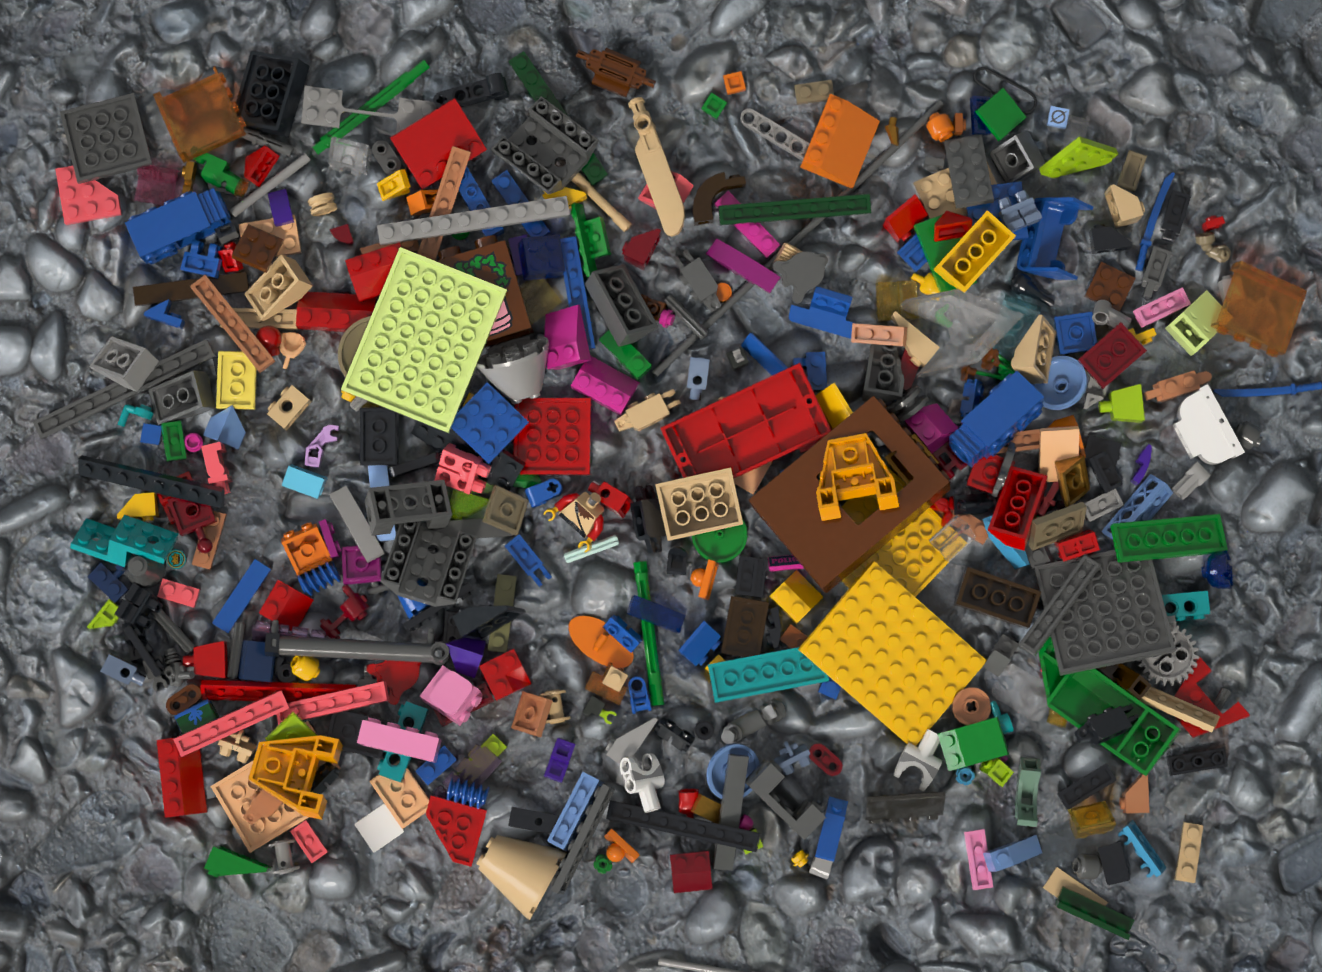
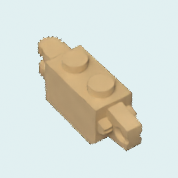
M672 389L661 395L660 393L657 395L652 393L645 397V401L641 403L636 401L628 405V409L625 410L626 413L614 421L619 432L630 428L641 431L669 417L670 413L668 410L680 405L681 402L680 400H675L665 405L663 400L673 396L676 393L675 390Z

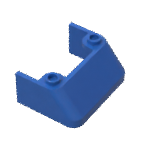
M1074 197L1035 198L1034 204L1043 218L1039 222L1027 226L1029 238L1022 239L1017 268L1025 273L1055 280H1077L1078 276L1065 271V264L1056 260L1064 225L1072 224L1076 220L1079 210H1093L1094 206Z

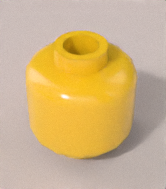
M294 656L291 661L292 673L302 680L309 681L312 678H316L320 673L319 660L315 657Z

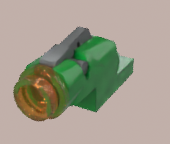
M194 146L192 147L190 154L194 157L193 160L202 165L204 162L206 163L201 176L208 183L209 189L214 187L216 191L231 196L243 197L249 183L230 170L228 171L230 165L227 161Z

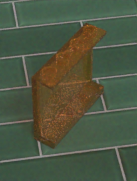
M213 67L215 74L165 97L162 96L160 91L153 94L183 163L246 135L244 127H246L245 121L242 116L238 117L237 113L240 110L236 102H232L230 99L233 97L229 86L225 87L224 85L227 81L223 72L219 73L216 67Z
M1243 261L1233 263L1230 271H1233L1234 274L1218 320L1216 323L1211 324V327L1217 329L1216 332L1233 336V339L1238 342L1249 343L1251 348L1265 350L1269 356L1277 357L1278 355L1285 354L1307 290Z

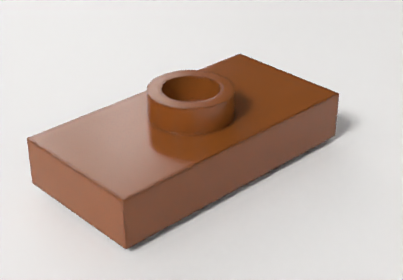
M790 624L781 636L780 641L792 649L800 647L808 636Z

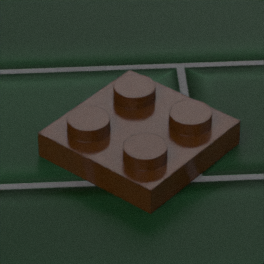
M248 224L232 253V258L267 273L283 244V239Z
M1100 262L1084 297L1094 302L1106 300L1111 303L1113 309L1120 312L1136 278Z

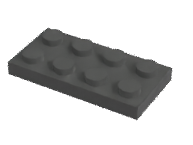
M982 134L944 141L956 209L994 203Z

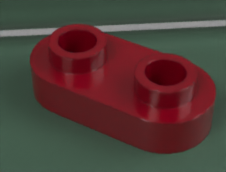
M814 744L810 747V759L827 775L836 776L842 771L843 765L841 760L823 744ZM817 749L822 752L820 757H816L814 754ZM832 762L836 764L834 770L829 768V764Z

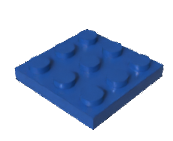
M1022 182L991 185L994 203L966 207L967 217L972 219V226L987 210L1001 222L998 201L1009 197L1012 205L1017 204L1015 194L1023 190ZM1027 227L1013 232L1016 235L1013 240L1029 238Z
M487 382L457 413L451 428L490 464L529 422Z

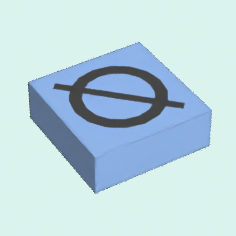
M1051 106L1047 126L1066 129L1070 109Z

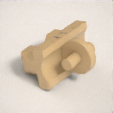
M244 729L240 730L239 733H233L222 738L218 742V745H221L219 754L229 757L232 750L239 752L237 760L242 763L248 761L249 757L256 750L257 745L249 742L250 737L244 736Z

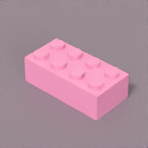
M369 717L368 721L362 720L357 740L358 744L425 761L437 762L442 740L438 738L436 733L425 731L424 735L420 734L418 729L406 727V730L400 729L398 724L387 722V725H382V721Z

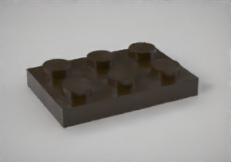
M731 596L721 653L739 657L760 655L769 606L768 602Z

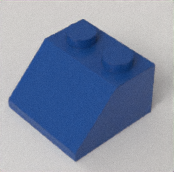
M703 621L678 652L694 666H697L698 663L702 666L709 658L706 654L710 649L714 651L720 645L719 639L721 636Z

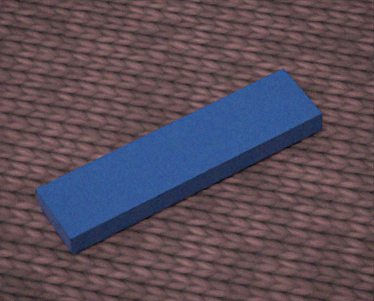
M254 559L212 624L229 634L235 622L238 621L272 569Z

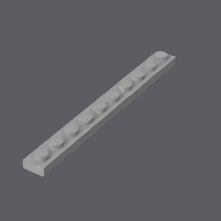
M567 196L382 224L377 225L380 245L567 217L570 216Z

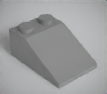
M111 336L89 367L123 387L137 392L159 361L146 348Z

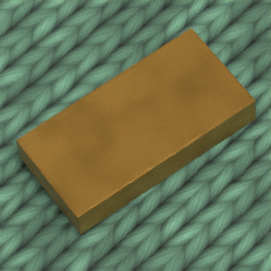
M699 794L691 812L719 824L721 804Z

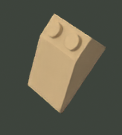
M281 254L270 266L268 272H264L244 295L260 319L265 321L300 300L313 285L296 260Z
M1038 315L1015 349L1014 357L1011 360L1012 368L1023 375L1031 384L1048 383L1056 331L1043 315Z

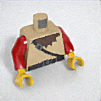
M583 492L581 495L578 493L567 494L554 504V508H548L543 514L551 512L553 517L548 520L551 521L559 511L558 515L584 539L588 537L586 541H582L578 545L580 549L586 543L587 549L585 552L591 550L592 541L595 542L604 529V517L602 516L604 507L599 504L601 497L597 493H592L591 495L587 492Z

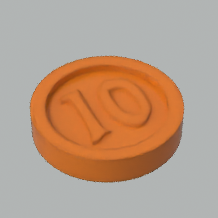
M726 283L717 284L718 290L716 295L719 301H727L732 295L731 287Z

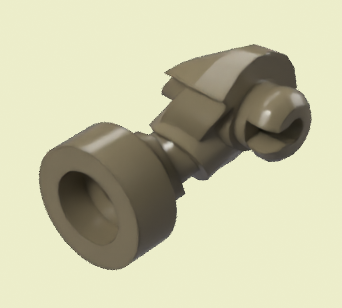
M1203 232L1195 235L1196 244L1200 245L1203 251H1206L1204 254L1208 255V257L1220 263H1224L1229 259L1230 249L1226 245H1212L1215 241L1214 232Z

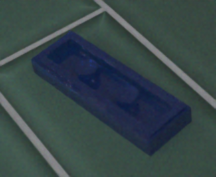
M632 595L627 614L677 634L681 632L686 616L636 595Z

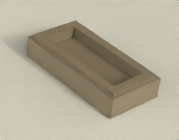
M1131 150L1128 151L1117 183L1118 187L1132 192L1136 191L1147 158L1146 155Z

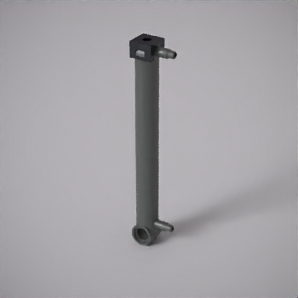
M278 620L272 621L271 633H266L265 655L271 657L291 655L425 662L436 665H443L448 661L449 648L442 642L434 644L435 634L433 628L428 629L427 643L280 636ZM437 650H442L445 655L439 658L434 653Z

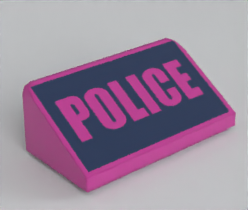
M793 555L768 557V569L770 572L804 569Z

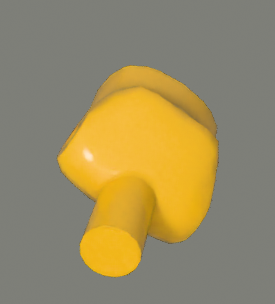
M914 272L911 279L920 283V292L939 300L941 295L932 273H928L923 277Z

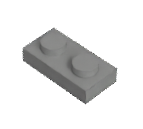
M1114 489L1084 503L1087 506L1085 516L1088 522H1091L1124 506L1117 490Z

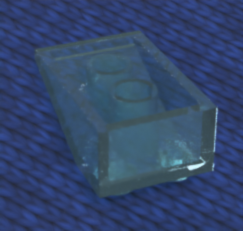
M1005 294L988 343L993 346V349H998L999 354L1005 359L1011 361L1014 357L1015 349L1040 314L1042 306Z

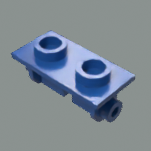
M967 379V382L964 383L963 397H969V400H962L960 413L963 418L979 405L980 396L983 395L984 386L978 379H975V383L971 379Z
M611 616L603 628L632 653L643 641L640 638L641 635L632 628L629 630L625 629L628 625L619 616Z

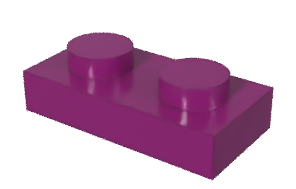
M326 519L319 521L330 557L332 559L340 557L339 552L342 550L339 541L334 540L333 534L336 532L332 522L329 523Z

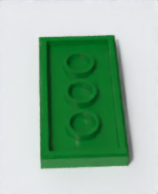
M940 215L915 224L914 229L942 297L959 289L947 283L934 269L960 241V238L934 241L935 223L942 216Z

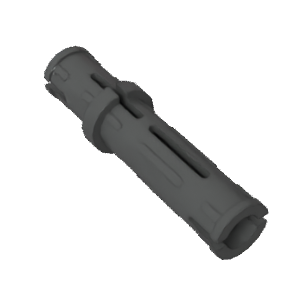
M242 125L238 129L237 137L251 141L253 145L267 146L271 150L291 157L294 146L261 134L259 130L254 131Z

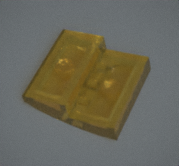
M917 281L876 283L878 321H893L891 316L895 311L906 320L919 318Z

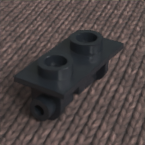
M987 493L955 495L954 515L988 512V509L993 507L994 502L992 499L987 498Z
M664 717L654 730L658 736L667 742L672 736L674 740L671 744L680 751L686 752L695 740L689 731L682 730L676 726L673 720Z
M330 762L322 764L315 773L310 792L322 794L327 788L323 783L326 782L330 785L339 777L341 771Z

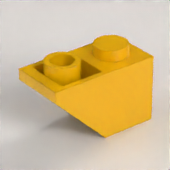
M134 494L117 514V519L121 520L124 515L135 519H142L144 522L154 521V517H159L157 494Z

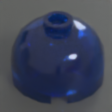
M1228 550L1212 553L1206 559L1205 566L1201 567L1202 577L1207 578L1208 583L1216 589H1232L1233 586L1232 566L1227 562V560H1231Z

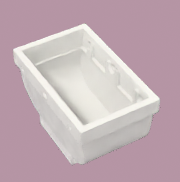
M1208 384L1199 388L1196 393L1187 397L1179 405L1177 411L1179 422L1175 423L1173 428L1190 459L1198 456L1204 463L1216 465L1245 453Z

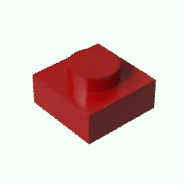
M1214 215L1206 218V222L1201 226L1203 232L1222 227L1225 224L1223 216L1217 218Z

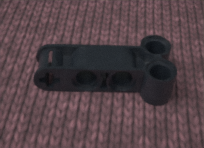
M493 73L486 76V79L440 91L434 96L433 102L439 108L442 106V99H446L444 101L445 104L455 98L460 107L463 108L492 99L503 100L510 97L506 78L503 77L502 73ZM484 88L483 94L477 96L476 90ZM465 93L464 100L458 101V95Z

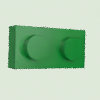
M181 421L162 423L161 429L166 462L186 460Z

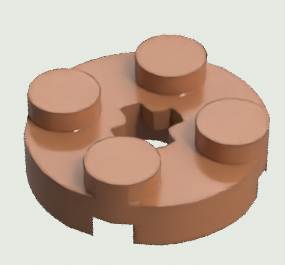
M965 688L959 691L952 702V712L955 718L964 725L987 720L991 712L988 695L979 688ZM975 702L977 709L969 712L967 710L968 706H966L967 703Z

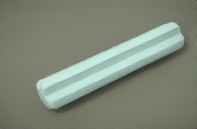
M616 535L591 543L592 548L588 552H585L587 545L580 549L577 548L564 553L565 561L570 563L619 544V540Z

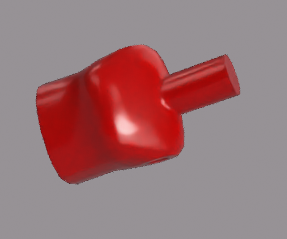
M698 789L679 790L680 814H686V817L694 818L695 813L691 812V809L699 795Z

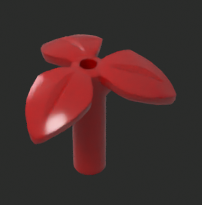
M950 496L949 502L946 498H940L930 507L934 511L944 513L941 521L942 527L946 526L953 517L951 510H954V496Z

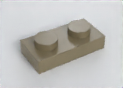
M832 80L794 85L797 105L827 101L830 94L834 95Z

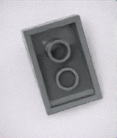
M191 371L148 389L158 426L162 423L175 422L200 415L216 408L208 374L204 371Z

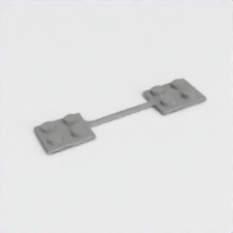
M305 86L301 124L339 128L341 114L343 112L395 118L397 121L396 133L434 111L436 106L434 102L399 98L398 112L396 114L347 109L342 106L343 90Z

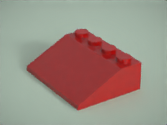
M455 98L390 137L422 190L443 177L452 146L471 152L468 161L487 150Z

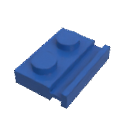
M917 234L897 252L915 272L927 263Z

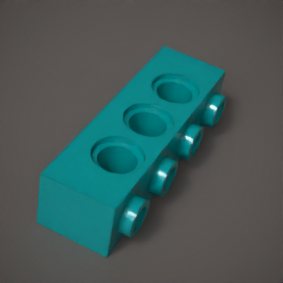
M1208 591L1162 595L1164 606L1167 603L1173 606V612L1171 614L1166 612L1167 616L1175 615L1176 621H1184L1188 616H1193V620L1205 619V615L1210 614ZM1186 601H1189L1192 604V610L1190 612L1186 611L1184 608V603Z
M406 701L405 705L401 704L398 715L400 718L398 723L394 724H398L400 729L406 730L404 721L407 718H412L414 720L412 728L418 729L419 733H421L429 710ZM384 751L387 752L385 759H381L377 770L380 771L379 775L402 783L411 757L397 754L400 756V763L392 765L390 758L396 753Z

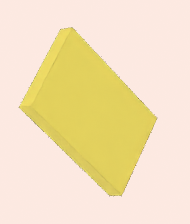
M218 351L217 409H226L233 405L234 409L255 410L257 369L241 351Z

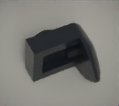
M674 546L669 550L667 574L686 575L688 554L682 547Z

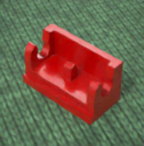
M1091 529L1054 543L1059 551L1058 556L1063 562L1100 550L1095 532Z

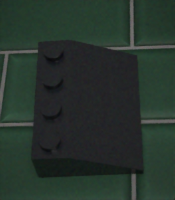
M251 50L230 122L268 134L289 138L310 66L298 58Z

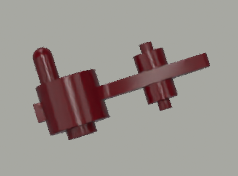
M343 585L342 590L349 597L340 606L343 614L333 623L329 618L327 620L321 619L320 622L322 624L320 628L324 632L317 638L341 639L339 636L341 632L337 628L347 618L353 623L357 619L361 621L368 615L367 611L370 606L367 603V597L365 595L361 596L358 592L355 593L349 585Z

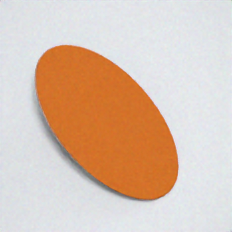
M577 616L570 621L568 629L573 642L589 658L607 667L613 666L615 668H625L632 663L633 652L630 653L603 628L606 622L590 616Z

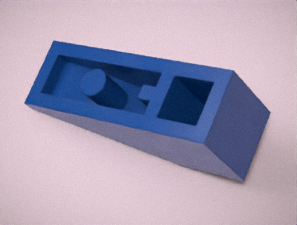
M829 796L824 811L826 818L822 821L815 857L834 862L848 801Z

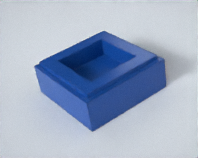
M143 423L140 442L160 446L162 437L161 426Z

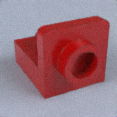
M235 241L224 244V248L218 251L225 272L243 269L242 262L232 258V253L237 246Z

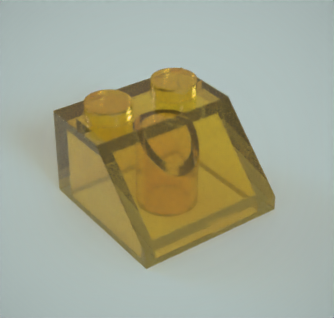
M1106 801L1067 809L1070 829L1075 839L1103 834L1107 831H1112L1116 826V821Z

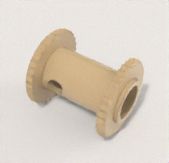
M551 690L539 695L550 700L555 698V702H552L548 714L549 720H546V724H556L570 720V716L564 717L561 694L566 693V690Z

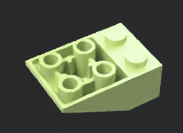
M1206 290L1165 329L1192 356L1233 317Z

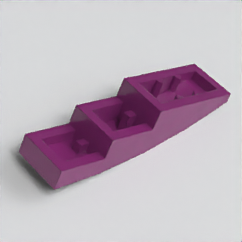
M717 238L706 253L707 256L734 274L741 276L753 285H757L769 294L781 278Z

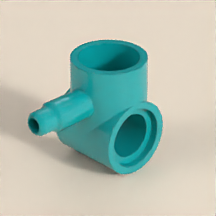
M992 701L990 704L994 715L993 718H999L1003 735L1013 732L1012 722L1008 713L1001 715L997 702Z

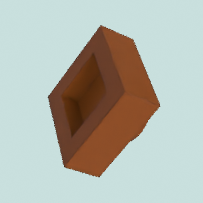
M955 113L953 116V136H961L963 130H966V119H963V113Z

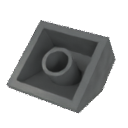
M1028 131L1016 134L989 153L1006 183L1016 182L1046 163Z

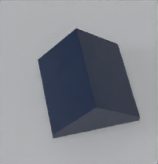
M248 640L242 642L238 679L272 682L275 657L265 655V642Z

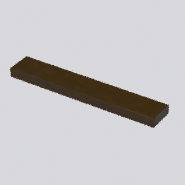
M247 272L219 275L218 279L207 277L221 295L243 293L249 290ZM200 278L133 287L135 306L160 304L168 299L171 302L198 299V296L190 286Z

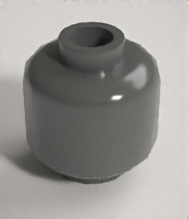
M1248 421L1239 423L1234 430L1241 446L1247 450L1252 449L1254 446L1258 447L1263 439L1260 436L1261 429Z
M1079 854L1073 860V872L1080 879L1094 880L1103 871L1102 863L1095 854Z

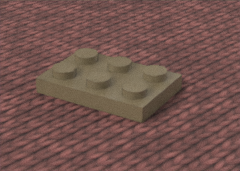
M1084 502L1072 504L1069 507L1032 520L1029 546L1032 551L1083 532L1087 508Z

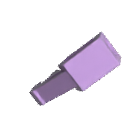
M327 425L323 427L318 436L306 447V467L321 468L324 453L322 447L326 443L338 441V437L331 436V432L333 430L339 431V426ZM319 449L318 458L310 457L311 450Z

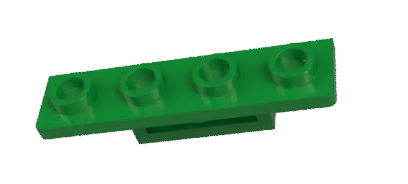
M573 203L571 204V215L575 221V234L579 239V252L584 262L583 270L586 276L589 277L593 271H597L595 259L611 254L603 217L586 221L583 204Z

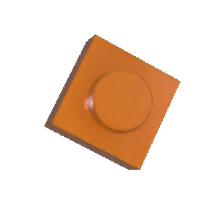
M741 71L723 75L727 95L746 91Z

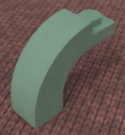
M1025 757L1020 759L1015 795V818H1017V825L1037 827V792L1041 775L1040 759Z

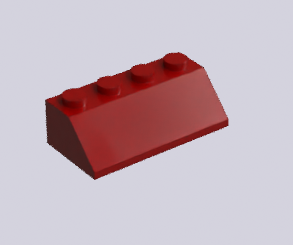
M307 292L298 300L296 327L302 330L345 332L358 320L372 316L377 303V297L359 302L357 294Z
M1010 466L988 527V531L1006 546L1025 551L1031 533L1032 520L1037 517L1047 488V475Z
M173 738L157 740L165 818L207 813L201 749L181 757Z

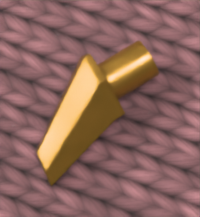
M890 117L889 124L885 126L891 144L899 146V128L896 127L897 118Z

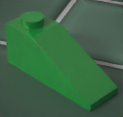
M610 330L599 339L606 349L637 381L652 368V365L631 344L618 347Z

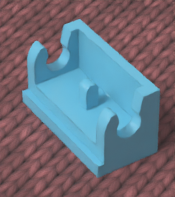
M291 464L287 468L282 486L318 499L323 492L328 477Z

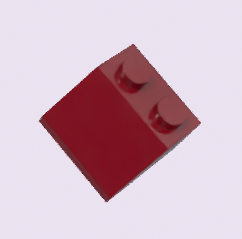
M655 229L632 237L630 242L626 241L622 249L624 261L645 270L661 239V230Z
M708 850L670 854L674 893L712 889Z

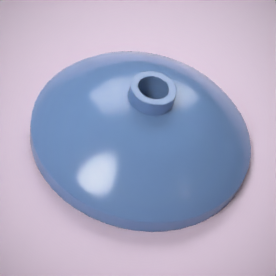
M1056 356L1051 360L1048 383L1032 385L1044 396L1043 407L1051 410H1062L1071 407L1081 399L1086 391L1088 378L1086 370L1076 359L1069 356Z
M733 743L720 748L708 764V786L712 793L720 799L723 796L728 754L747 755L749 757L746 778L760 765L754 751L743 744ZM746 783L743 798L752 791Z

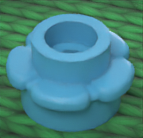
M968 766L959 768L956 771L957 782L963 785L971 784L975 778L974 772L971 771L972 769Z

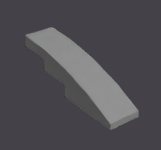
M347 486L329 494L367 563L384 555L375 535L371 536L370 526Z

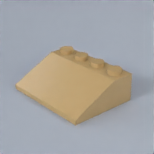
M731 468L655 484L668 541L743 525Z

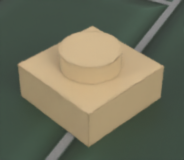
M611 666L602 683L620 692L628 674Z

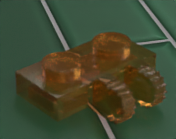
M609 662L604 675L592 672L585 689L620 705L628 687L623 685L620 692L602 683L610 667L613 666V663Z

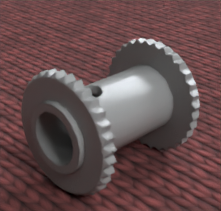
M294 839L280 840L268 845V848L274 846L279 869L278 871H273V874L281 875L300 869V866L294 867L290 843L295 842Z

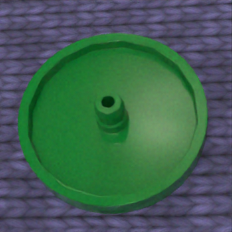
M743 521V525L693 535L692 542L696 551L704 559L713 560L717 563L728 562L736 558L743 551L747 542V528Z

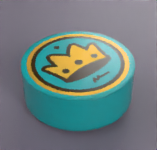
M172 550L166 561L171 568L181 569L185 566L187 557L180 550Z

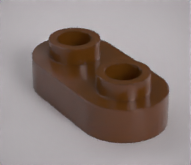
M189 684L167 700V711L172 715H177L195 705L202 698L201 688L194 684ZM192 690L196 692L194 698H191L189 695ZM175 702L180 703V707L178 709L174 708Z

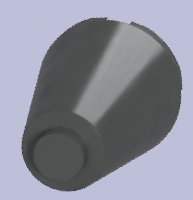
M133 554L127 563V576L132 583L141 588H152L164 577L165 563L162 564Z

